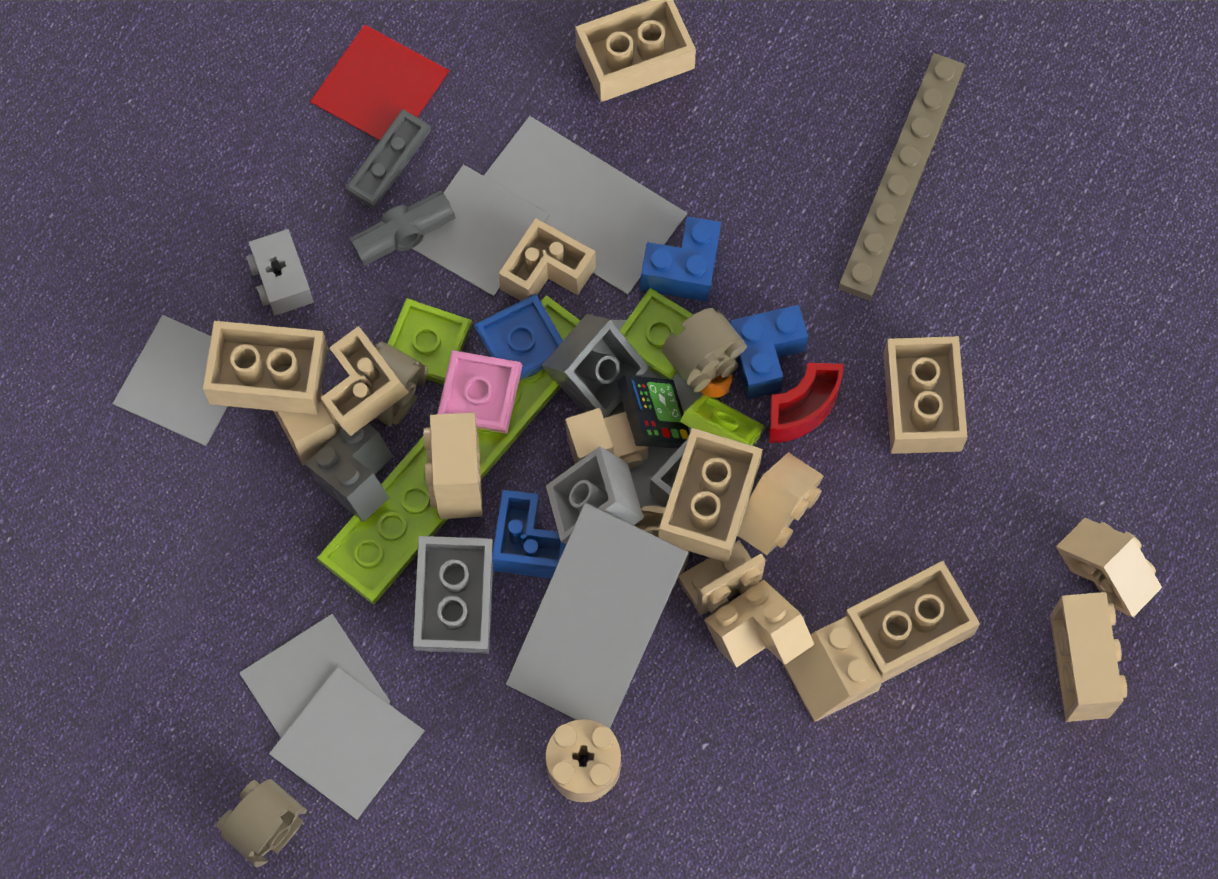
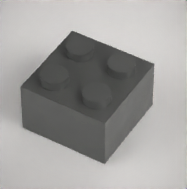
M586 314L542 365L582 413L600 408L603 418L608 417L622 401L617 380L624 375L642 377L650 368L610 319Z

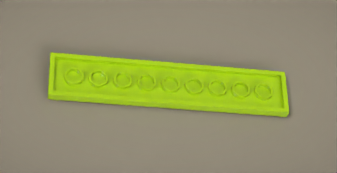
M546 295L541 300V303L564 340L580 320ZM545 369L519 381L507 434L477 428L481 480L561 388ZM424 436L381 484L389 499L364 522L354 515L317 557L323 566L373 605L417 556L419 536L433 537L448 520L439 519L437 507L431 508L425 476V463L428 462L424 447Z

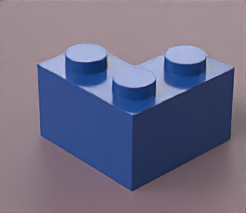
M687 216L682 248L647 242L639 290L648 291L649 288H652L660 294L707 302L721 222Z
M799 305L730 320V324L747 345L744 352L736 359L739 364L738 371L747 400L781 392L783 374L778 358L806 351L808 334Z
M510 490L502 491L492 554L494 571L552 579L566 544L561 542L558 532L537 529L540 510L539 494Z

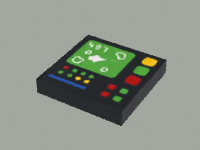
M624 375L617 380L636 446L679 449L689 438L690 432L688 426L680 422L684 413L674 380Z

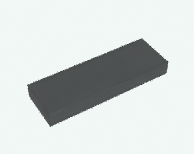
M402 109L345 187L346 193L375 210L431 132V126Z

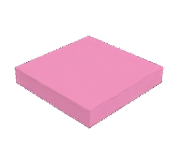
M452 350L437 414L475 412L477 428L507 434L523 365L517 361Z

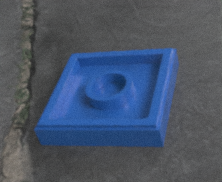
M536 294L474 324V330L489 357L521 362L523 366L519 381L544 369L543 363L563 341Z

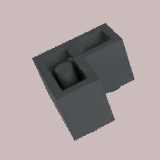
M366 424L352 436L344 429H341L305 463L320 487L362 522L389 499L375 474L394 456L379 432L369 424Z

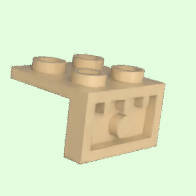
M738 540L734 544L729 563L709 557L679 575L678 582L700 616L708 611L713 614L719 608L730 603L728 599L738 593L743 594L762 580L766 560L762 554L751 559L740 540Z

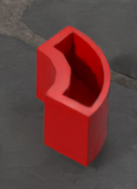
M808 363L805 376L798 386L786 393L771 396L769 443L787 442L802 437L814 430L826 419L838 396L844 364Z

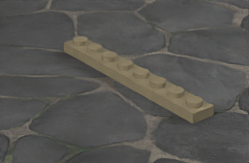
M933 53L840 281L839 290L869 301L872 300L966 64Z

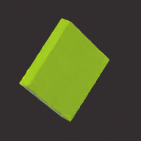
M649 288L620 329V332L650 367V371L663 379H673L677 371L662 353V347L672 332L678 337L685 330L681 324L694 314L652 288Z
M406 298L388 344L428 367L427 379L444 385L452 350L462 351L472 327V320Z
M704 394L684 412L680 421L691 428L751 446L757 442L765 429L763 424Z

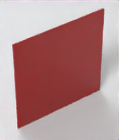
M364 25L310 103L380 141L402 109L418 118L450 70Z

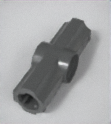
M440 190L410 207L400 205L390 209L382 216L381 222L349 238L360 262L365 267L395 250L403 252L416 247L422 242L425 234L456 217L448 199Z

